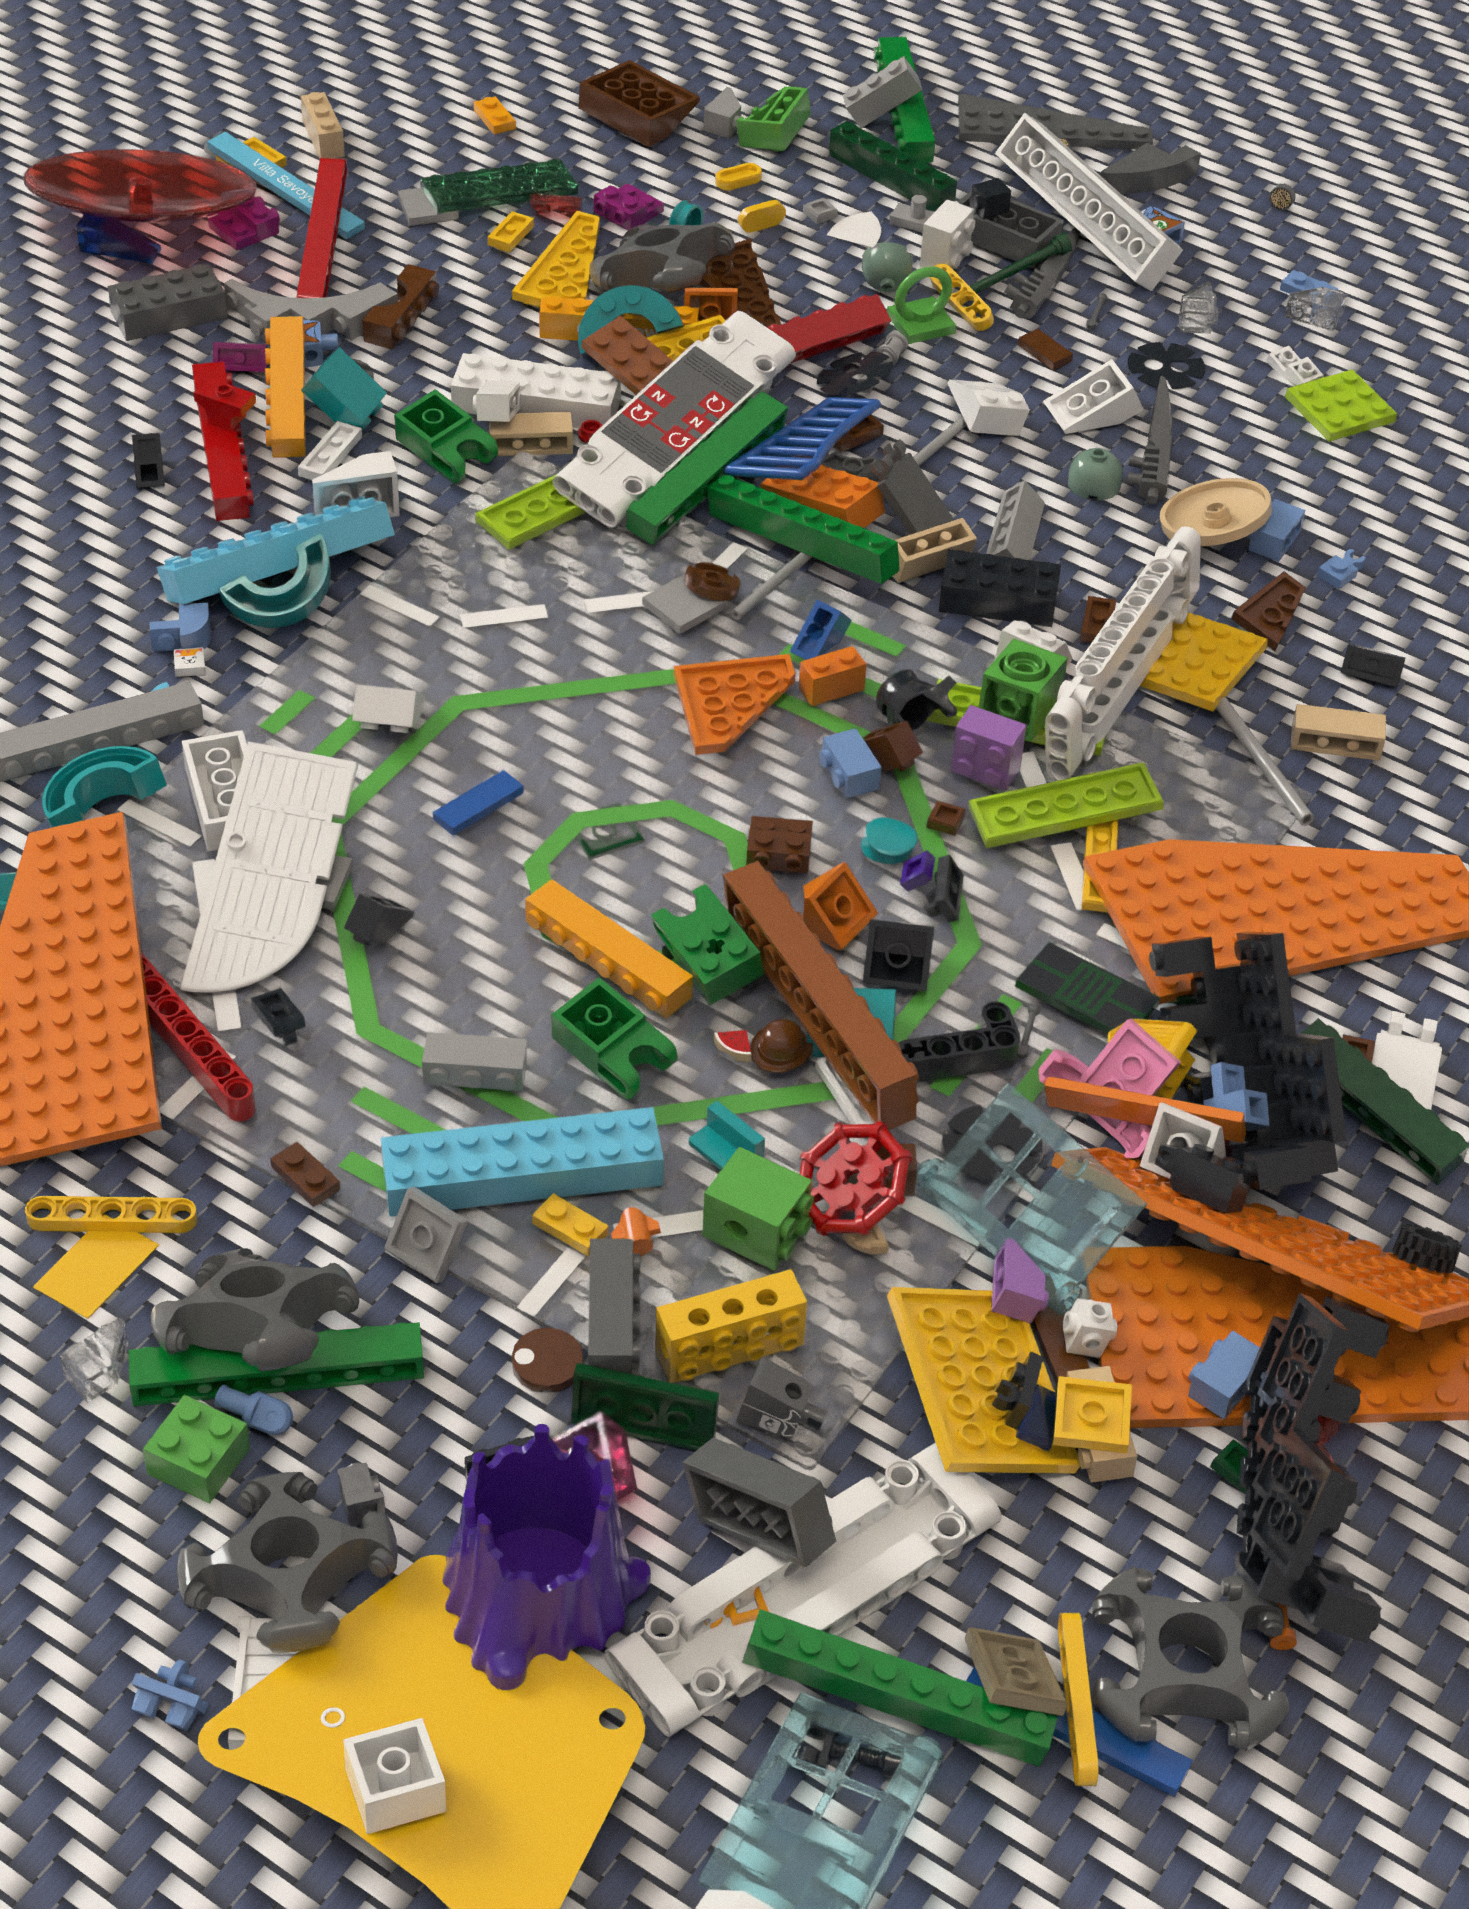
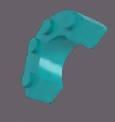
M636 285L620 286L600 295L586 310L579 327V351L582 356L587 355L588 353L581 348L582 340L619 316L639 315L645 317L652 322L658 334L683 327L684 325L673 305L658 292Z
M320 533L296 546L299 561L298 569L294 577L285 585L275 588H263L252 583L243 575L219 588L224 605L239 619L265 628L289 626L308 617L321 604L330 584L331 567L327 545L322 534Z
M130 746L106 747L85 753L59 769L45 787L42 806L49 825L53 828L83 821L88 810L98 801L107 797L125 794L142 800L166 787L167 783L158 759L150 752Z

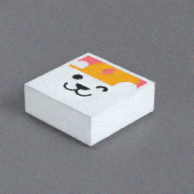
M203 647L174 649L176 677L205 675Z

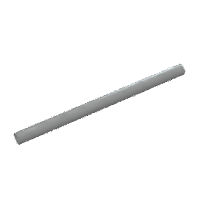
M1224 696L1216 710L1302 826L1311 824L1314 820V815Z

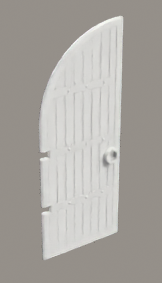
M248 741L183 976L181 991L213 993L252 985L286 966L306 945L317 925L327 886L316 884L317 879L329 880L343 827L342 824L332 822L333 817L345 818L358 768L357 762Z

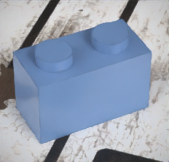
M1274 499L1272 502V514L1268 521L1261 528L1248 535L1247 538L1250 539L1249 551L1279 562L1300 534L1305 510Z
M856 728L823 737L822 750L819 752L821 765L823 768L828 769L832 775L835 787L840 788L846 798L880 789L881 766Z
M1233 1330L1224 1341L1218 1339L1208 1354L1209 1358L1204 1363L1199 1361L1190 1372L1188 1380L1191 1381L1188 1397L1225 1419L1245 1396V1382L1260 1347Z

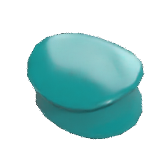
M687 200L681 201L673 209L669 225H703V209L697 204H690Z
M880 817L873 819L866 825L861 849L866 857L875 862L897 864L909 858L912 849L918 842V835L914 828L904 822Z

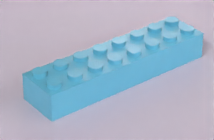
M365 496L349 500L348 506L332 505L324 508L323 514H304L298 516V522L295 523L279 522L271 525V530L261 533V530H255L244 534L245 539L235 541L232 538L218 542V548L208 550V547H203L191 551L192 556L181 558V556H174L165 559V565L157 567L166 600L184 605L220 593L219 588L243 575L251 582L296 568L299 565L296 546L320 533L327 545L329 557L393 536L395 533L386 502L375 501L374 497L365 499Z
M653 1107L381 1137L382 1164L389 1217L397 1216L406 1191L411 1187L418 1188L442 1205L453 1210L548 1199L553 1193L559 1197L663 1185L664 1157Z

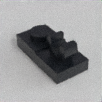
M1349 643L1341 673L1398 687L1406 658Z
M951 855L940 857L938 860L937 872L934 875L937 885L936 891L928 892L925 895L930 904L925 905L924 910L929 917H935L942 913L949 923L959 920L964 875Z
M282 988L251 998L253 1010L274 1037L283 1038L285 1047L298 1042L295 1030L306 1027L305 1019Z
M1030 1351L1023 1364L1017 1362L1011 1372L1009 1381L1001 1380L995 1391L998 1394L993 1400L992 1405L1001 1411L1008 1410L1005 1425L1013 1429L1018 1428L1031 1408L1044 1357Z

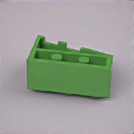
M785 86L766 99V105L760 109L759 107H754L751 110L752 114L745 119L744 117L737 119L739 146L771 149L775 152L785 151L811 115L808 88Z

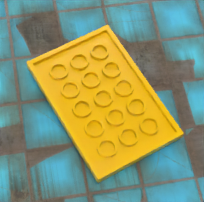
M892 1287L887 1298L945 1472L1076 1473L1080 1467L1076 1449L1074 1447L1053 1445L1057 1397L1044 1362H1042L1031 1408L1017 1429L1005 1425L1008 1410L1001 1411L992 1405L993 1400L998 1394L995 1392L1001 1380L1009 1381L1016 1363L1020 1362L1023 1364L1030 1351L1041 1356L1030 1324L993 1312V1291Z

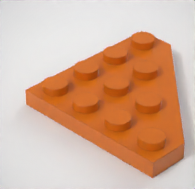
M790 654L674 666L673 675L695 755L725 752L795 683V670Z

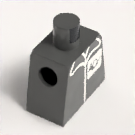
M762 1357L749 1385L736 1422L785 1438H792L798 1423L819 1431L827 1410L808 1403L813 1389V1385L810 1382Z

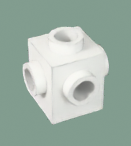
M1077 1298L1071 1311H1067L1063 1319L1067 1353L1100 1358L1109 1341L1113 1340L1117 1333V1320L1113 1319L1111 1303Z

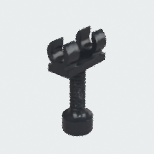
M820 1713L808 1714L805 1734L810 1738L817 1740L825 1739L822 1752L811 1747H800L798 1749L795 1760L797 1761L795 1766L797 1770L807 1774L818 1773V1776L825 1777L830 1758L836 1755V1757L847 1758V1760L851 1759V1761L855 1759L856 1762L859 1760L860 1763L878 1765L882 1769L884 1777L899 1780L905 1748L889 1745L887 1750L881 1752L877 1750L876 1752L875 1749L872 1751L871 1748H861V1746L857 1747V1745L853 1746V1744L849 1745V1743L838 1742L835 1740L838 1732V1718L832 1716L828 1718Z

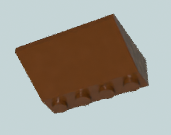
M628 60L581 81L578 109L588 113L591 117L599 119L606 125L623 132L624 135L636 139L641 144L652 146L667 138L700 102V97Z

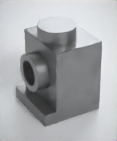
M367 1462L353 1463L338 1469L339 1489L349 1526L362 1524L365 1515L370 1511L385 1513L384 1495L380 1488L378 1476H370Z

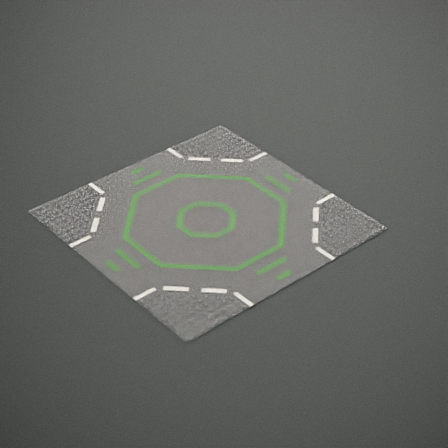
M521 451L198 737L243 730L247 744L249 741L358 763L345 818L333 817L332 822L343 825L335 855L352 858L353 867L335 910L321 909L317 925L310 939L286 966L257 983L239 989L213 993L180 990L218 850L207 851L185 770L183 751L162 769L167 783L166 787L142 800L132 796L114 812H123L126 818L141 952L249 1078L254 1089L255 1114L245 1121L231 1120L150 1024L160 1116L290 1188L292 1187L271 1168L270 1158L298 1141L340 1181L341 1190L320 1204L387 1240L397 1216L389 1217L382 1164L381 1137L653 1107L664 1157L662 1186L561 1197L609 1226V1234L605 1239H612L611 1233L620 1222L624 1210L629 1207H635L646 1216L659 1222L661 1233L651 1236L653 1242L652 1250L640 1256L639 1376L669 1382L655 1352L656 1307L792 1269L807 1300L804 1345L798 1346L791 1351L764 1356V1358L813 1385L808 1403L827 1410L819 1431L798 1423L793 1437L785 1438L736 1422L760 1360L746 1361L730 1366L723 1371L715 1370L698 1375L688 1381L674 1382V1384L720 1393L717 1422L803 1469L813 1470L904 1349L887 1298L891 1288L948 1289L1079 1112L1049 1107L1047 1105L1045 1084L1039 1081L1038 1069L1053 1050L1058 1049L1071 1054L1089 1067L1108 1044V1034L1015 987L1016 979L1046 944L1051 942L1149 992L1151 991L1109 913L1081 909L1086 827L986 848L971 815L968 800L1056 781L1046 771L1045 745L1024 741L1021 768L1007 791L951 772L956 727L925 721L920 728L912 731L923 753L914 759L915 764L904 771L899 772L898 768L884 771L881 768L879 790L846 798L841 789L835 787L832 775L828 769L823 768L821 765L819 752L822 750L823 737L856 728L863 738L873 730L890 726L887 717L882 715L877 709L876 696L882 683L892 674L900 670L911 669L920 681L931 685H936L938 679L944 680L950 675L958 683L982 687L983 673L994 662L995 655L799 570L793 573L740 620H735L731 615V611L781 570L785 564L682 519L654 545H651L626 529L627 516L616 527L610 528L586 512L509 550L475 521V513L558 474L563 469L530 453ZM699 562L714 563L729 570L728 574L732 577L734 574L737 575L741 582L738 596L733 600L723 601V611L681 634L642 605L643 596L684 575L689 565L695 567L696 563ZM816 600H819L843 612L852 620L839 646L834 645L826 654L854 646L867 665L864 691L811 706L798 688L800 661L804 659L792 654L790 649ZM790 654L795 670V683L725 752L695 755L673 675L674 666ZM356 684L412 690L426 694L417 728H408V733L390 731V725L379 724L378 730L360 728L361 722L352 721ZM1125 711L1121 712L1108 731L1101 756L1092 755L1089 761L1082 760L1071 776L1073 778L1090 774L1091 772L1096 773L1141 762L1145 763L1164 801V809L1119 819L1117 850L1168 839L1278 845L1297 820L1261 770ZM502 770H505L524 786V793L454 836L433 820V811ZM1291 784L1307 806L1311 801L1312 794ZM937 800L966 808L965 818L956 836L927 828V820ZM751 816L813 821L808 873L765 870L772 873L776 886L781 892H786L791 906L796 912L799 911L803 915L805 899L803 886L840 863L846 862L878 912L873 919L935 927L927 991L862 983L870 922L842 950H837L821 941L827 954L831 953L835 961L838 962L839 971L842 975L846 974L850 978L853 988L896 989L894 1040L897 1043L906 1039L979 1029L983 1006L989 1002L998 1001L1010 1008L1020 1034L1019 1045H1021L1029 1017V1005L1037 1004L1040 1007V1013L1035 1016L1027 1044L1029 1048L1028 1056L1024 1059L1017 1057L1016 1064L1013 1067L916 1083V1091L919 1097L917 1119L889 1130L899 1143H915L917 1177L914 1196H904L906 1201L903 1206L898 1205L877 1223L889 1245L888 1253L868 1254L858 1251L842 1237L843 1233H829L827 1236H822L816 1232V1227L812 1223L808 1233L804 1237L799 1236L795 1242V1248L791 1257L787 1261L782 1260L774 1271L702 1237L704 1192L721 1170L693 1149L688 1142L689 1137L707 1125V1107L718 1101L765 1138V1159L799 1174L802 1161L799 1157L803 1151H809L834 1129V1124L842 1122L844 1125L851 1124L815 1068L816 1060L823 1057H813L812 1047L811 1055L796 1069L784 1073H770L760 1069L752 1061V1058L751 1062H740L734 1060L733 1056L728 1055L724 1051L720 1052L714 1043V1033L747 1030L749 1045H751V1041L756 1033L768 1023L777 1019H788L796 1022L807 1035L806 1029L770 979L752 992L740 988L711 1006L708 1005L693 985V998L666 1019L656 1011L650 1010L633 995L625 993L620 986L610 979L602 977L590 965L579 961L561 945H556L538 929H533L526 922L525 899L553 879L662 954V946L665 944L656 934L650 914L661 908H666L674 916L683 917L690 915L696 909L695 895L692 890L703 884H706L725 907L723 874L746 866ZM880 817L892 818L914 828L918 835V842L912 849L909 858L897 864H883L866 857L862 852L861 842L865 836L866 825L870 821ZM635 833H640L643 838L642 840L605 851V853L602 852V854L590 858L580 840H585L593 851L636 838ZM928 850L935 857L932 880L924 886H919L907 892L900 885L903 864ZM951 855L964 875L959 920L949 923L942 913L935 917H929L924 910V906L930 904L925 895L928 892L936 891L937 885L934 875L937 872L938 860L940 857ZM359 893L390 898L415 911L413 917L385 944L374 942L370 946L361 944L353 939L354 933L344 929ZM4 911L0 913V924L4 915ZM599 977L646 1015V1020L676 1046L678 1061L667 1070L662 1071L651 1064L641 1063L634 1066L633 1068L639 1073L640 1092L628 1100L619 1095L552 1038L551 1014ZM282 988L305 1019L306 1027L295 1030L298 1042L285 1047L283 1038L274 1037L253 1010L251 998ZM427 1032L527 1039V1066L523 1091L423 1084L422 1058ZM981 1105L988 1119H990L993 1105L1013 1109L1025 1116V1119L1015 1128L1016 1130L1035 1125L1041 1136L1042 1152L1022 1151L1038 1160V1163L1024 1176L1010 1181L1003 1180L997 1167H995L991 1182L973 1178L959 1170L969 1156L950 1161L946 1156L942 1144L943 1134L963 1135L949 1127L947 1123L954 1115L972 1106ZM978 1123L970 1128V1135L975 1140L987 1141L992 1138L993 1130L987 1124ZM869 1138L849 1139L851 1143L856 1142L859 1145H866ZM839 1143L820 1159L825 1162L840 1149ZM1005 1144L997 1145L991 1151L992 1157L999 1162H1010L1015 1157L1013 1148ZM815 1168L812 1177V1188L818 1187L819 1183L816 1178L818 1170ZM882 1198L880 1201H878L872 1208H870V1209L867 1211V1213H869L874 1207H876V1206H877L882 1200H884V1199ZM547 1199L453 1209V1212L468 1222L447 1274L544 1327L562 1329L574 1336L582 1348L588 1350L590 1255L586 1256L532 1224V1215ZM825 1199L815 1203L823 1214L830 1207ZM845 1212L846 1214H841L839 1219H855L856 1216L853 1212Z

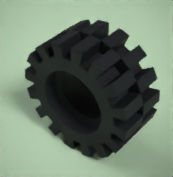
M1402 1224L1393 1248V1254L1397 1255L1400 1259L1406 1260L1405 1262L1409 1264H1416L1419 1268L1424 1267L1429 1271L1434 1272L1436 1270L1439 1273L1445 1272L1449 1274L1453 1273L1462 1244H1459V1241L1454 1240L1449 1235H1443L1440 1231L1435 1232L1431 1228H1423L1416 1224L1415 1226L1412 1224Z

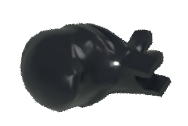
M911 669L900 670L888 677L877 691V709L882 715L887 717L890 725L907 721L911 730L914 731L920 728L935 710L939 709L946 717H953L957 714L956 707L948 697V692L957 682L949 675L937 685H931L920 681Z

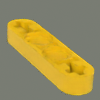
M943 263L935 265L934 267H939L949 274L952 280V288L960 287L958 292L951 294L948 303L973 329L977 331L989 329L994 323L990 307L949 265ZM929 277L933 287L941 294V281L935 277ZM974 301L971 306L962 307L965 302ZM976 313H979L982 319L980 317H977Z

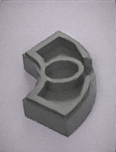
M835 451L827 455L821 464L835 470L846 471L852 475L866 477L869 480L880 481L877 475L870 469V464L877 458L874 455L866 458L843 456Z

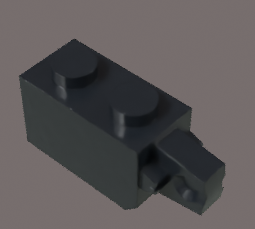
M1168 1144L1160 1146L1155 1165L1171 1174L1169 1182L1173 1190L1224 1213L1242 1211L1254 1172L1243 1168L1244 1163L1231 1157H1224L1222 1159L1213 1155L1214 1150L1201 1144H1194V1147L1179 1148Z

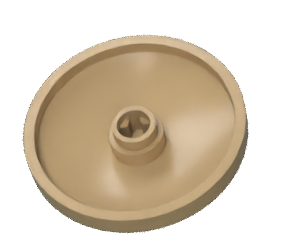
M1223 478L1201 482L1176 493L1163 505L1160 511L1162 531L1169 539H1172L1179 528L1184 526L1191 527L1200 535L1201 546L1229 543L1252 534L1268 521L1273 508L1271 496L1263 485L1247 479Z

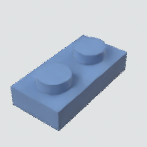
M1295 270L1287 275L1280 285V291L1295 297L1296 294L1309 292L1308 297L1302 298V300L1324 309L1337 297L1338 288L1329 285L1327 282L1319 281L1307 276L1303 272Z

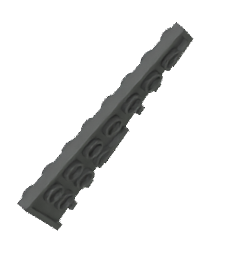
M958 94L959 141L1003 143L1023 114L1026 113L1042 123L1056 137L1068 140L1070 146L1138 149L1146 143L1153 145L1152 128Z

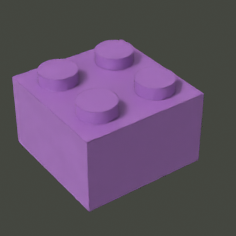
M970 705L956 726L951 772L1007 791L1021 768L1026 724Z

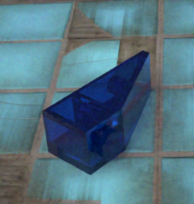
M85 211L76 225L80 252L153 264L161 251L160 244L110 215Z

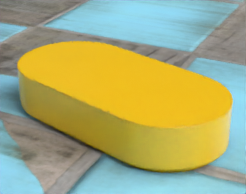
M744 163L725 168L716 173L715 184L722 190H734L756 184L762 179V169L754 163Z
M770 200L752 205L741 211L738 216V224L747 233L770 228L784 220L786 208L778 200Z

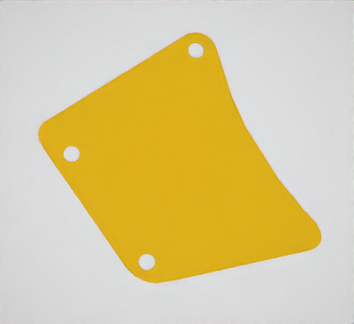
M428 1555L419 1558L340 1619L338 1630L331 1637L329 1643L296 1653L205 1723L199 1733V1751L205 1760L212 1765L294 1798L348 1827L425 1884L450 1909H560L638 1754L645 1736V1723L638 1704L631 1696L573 1650H570L565 1661H560L548 1654L535 1656L528 1665L524 1682L513 1690H501L491 1685L485 1672L472 1667L471 1647L454 1639V1630L460 1618L453 1613H449L445 1608V1603L450 1594V1589L443 1584L442 1580L446 1567V1556ZM332 1707L341 1709L345 1714L344 1722L335 1728L326 1727L321 1722L322 1713ZM609 1708L621 1710L626 1718L623 1726L613 1730L603 1727L600 1724L599 1716L604 1710ZM329 1712L325 1716V1720L331 1724L337 1723L341 1718L338 1712ZM422 1718L445 1780L446 1812L367 1834L345 1770L343 1739ZM237 1728L245 1734V1741L241 1747L228 1750L220 1746L218 1742L219 1735L226 1729Z

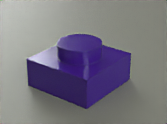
M927 850L904 862L900 885L907 892L926 885L932 880L935 857Z

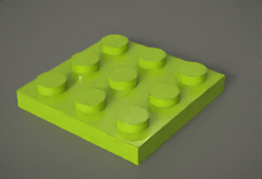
M1353 369L1286 388L1285 398L1328 442L1396 421L1397 413Z

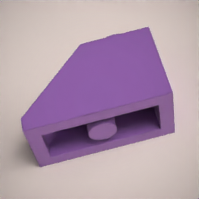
M1010 1238L1006 1239L994 1259L992 1311L1032 1323L1039 1311L1043 1312L1048 1303L1049 1292L1045 1291L1046 1275L1015 1240Z

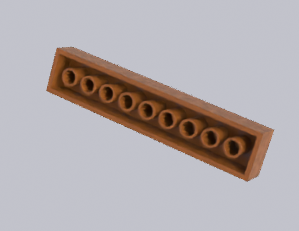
M756 861L723 874L725 908L760 951L765 974L873 1124L881 1121L888 1125V1130H891L917 1119L919 1097L916 1091V1082L919 1081V1074L915 1065L912 1062L908 1063L897 1041L891 1040L888 1037L882 1021L878 1017L874 1018L869 1011L865 998L857 995L850 978L846 974L842 975L837 968L833 955L825 952L818 935L815 932H810L803 915L799 911L796 912L791 906L786 892H781L778 889L772 873L765 871L761 864Z

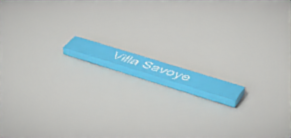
M227 132L207 141L208 150L308 215L311 214L315 189ZM342 207L338 234L347 240L364 230L365 222Z

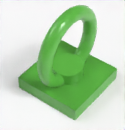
M923 267L909 274L899 285L895 295V305L888 306L887 313L899 333L906 337L908 344L955 334L956 324L943 309L952 294V280L949 274L939 267ZM935 277L941 281L942 291L938 299L933 296L905 303L909 289L919 280Z

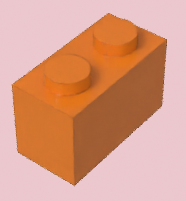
M854 646L800 661L798 688L811 706L864 691L867 664Z

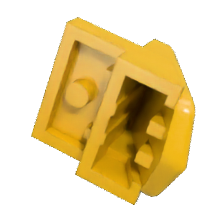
M1133 1019L1181 1061L1180 1065L1154 1095L1172 1099L1195 1061L1186 1048L1196 1034L1197 1029L1188 1022ZM1124 1023L1108 1032V1043Z

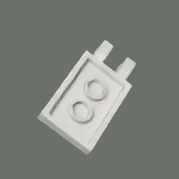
M1392 1011L1388 1030H1381V1033H1377L1372 1064L1385 1070L1391 1080L1401 1088L1410 1091L1417 1102L1426 1109L1431 1110L1442 1047H1439L1440 1043L1433 1042L1438 1021L1425 1018L1420 1038L1410 1037L1401 1034L1405 1013Z

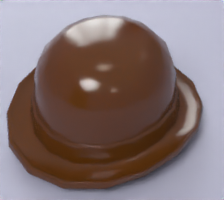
M777 1019L768 1023L753 1037L750 1045L751 1058L762 1070L770 1073H784L796 1069L803 1064L811 1055L813 1046L812 1043H807V1035L796 1022L788 1019Z

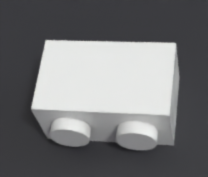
M488 380L476 395L473 396L472 407L473 412H477V421L510 422L521 408L520 381Z

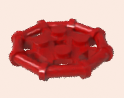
M877 1121L875 1124L844 1125L842 1122L836 1123L832 1131L809 1151H803L799 1157L802 1160L800 1175L812 1180L814 1168L818 1170L816 1178L819 1183L818 1187L811 1189L814 1201L809 1217L812 1218L816 1232L822 1236H827L829 1233H861L863 1236L868 1235L878 1222L898 1205L903 1206L906 1201L904 1192L908 1167L913 1161L912 1155L889 1132L886 1123ZM849 1138L869 1139L866 1145H859L856 1142L851 1143ZM839 1143L840 1149L825 1162L820 1159ZM882 1145L891 1154V1157L884 1161L877 1154ZM894 1171L890 1189L884 1184L885 1176L889 1177V1173ZM859 1173L857 1175L858 1182L855 1185L852 1183L847 1184V1180L851 1175ZM882 1198L884 1199V1200H882L876 1207H874L869 1213H867V1211H868L870 1208H872L878 1201H880ZM822 1199H825L830 1206L825 1214L815 1204ZM845 1212H853L856 1216L855 1219L839 1218L841 1214H846Z

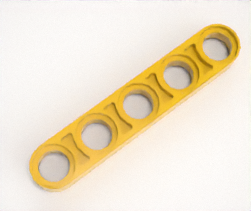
M38 1196L31 1199L25 1207L27 1223L30 1228L36 1231L185 1233L192 1230L198 1222L196 1205L193 1201L186 1198ZM39 1209L51 1211L45 1218H35L32 1216ZM76 1209L86 1212L83 1217L78 1219L68 1217V1214ZM109 1210L121 1212L115 1219H105L102 1217ZM145 1210L156 1213L153 1218L148 1220H142L137 1217L140 1212ZM178 1211L190 1213V1216L185 1220H175L172 1218Z
M1060 1613L1058 1618V1639L1064 1694L1068 1704L1066 1712L1075 1786H1097L1098 1756L1082 1619L1080 1613Z

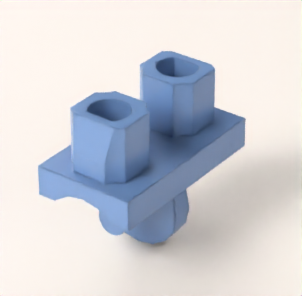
M183 1660L176 1661L172 1669L163 1665L160 1666L157 1676L166 1679V1684L138 1673L135 1674L131 1683L137 1688L132 1705L134 1712L154 1719L161 1701L165 1700L172 1703L165 1722L184 1731H188L197 1712L205 1715L209 1703L202 1701V1697L182 1690L183 1686L194 1689L198 1678L188 1675L189 1664Z

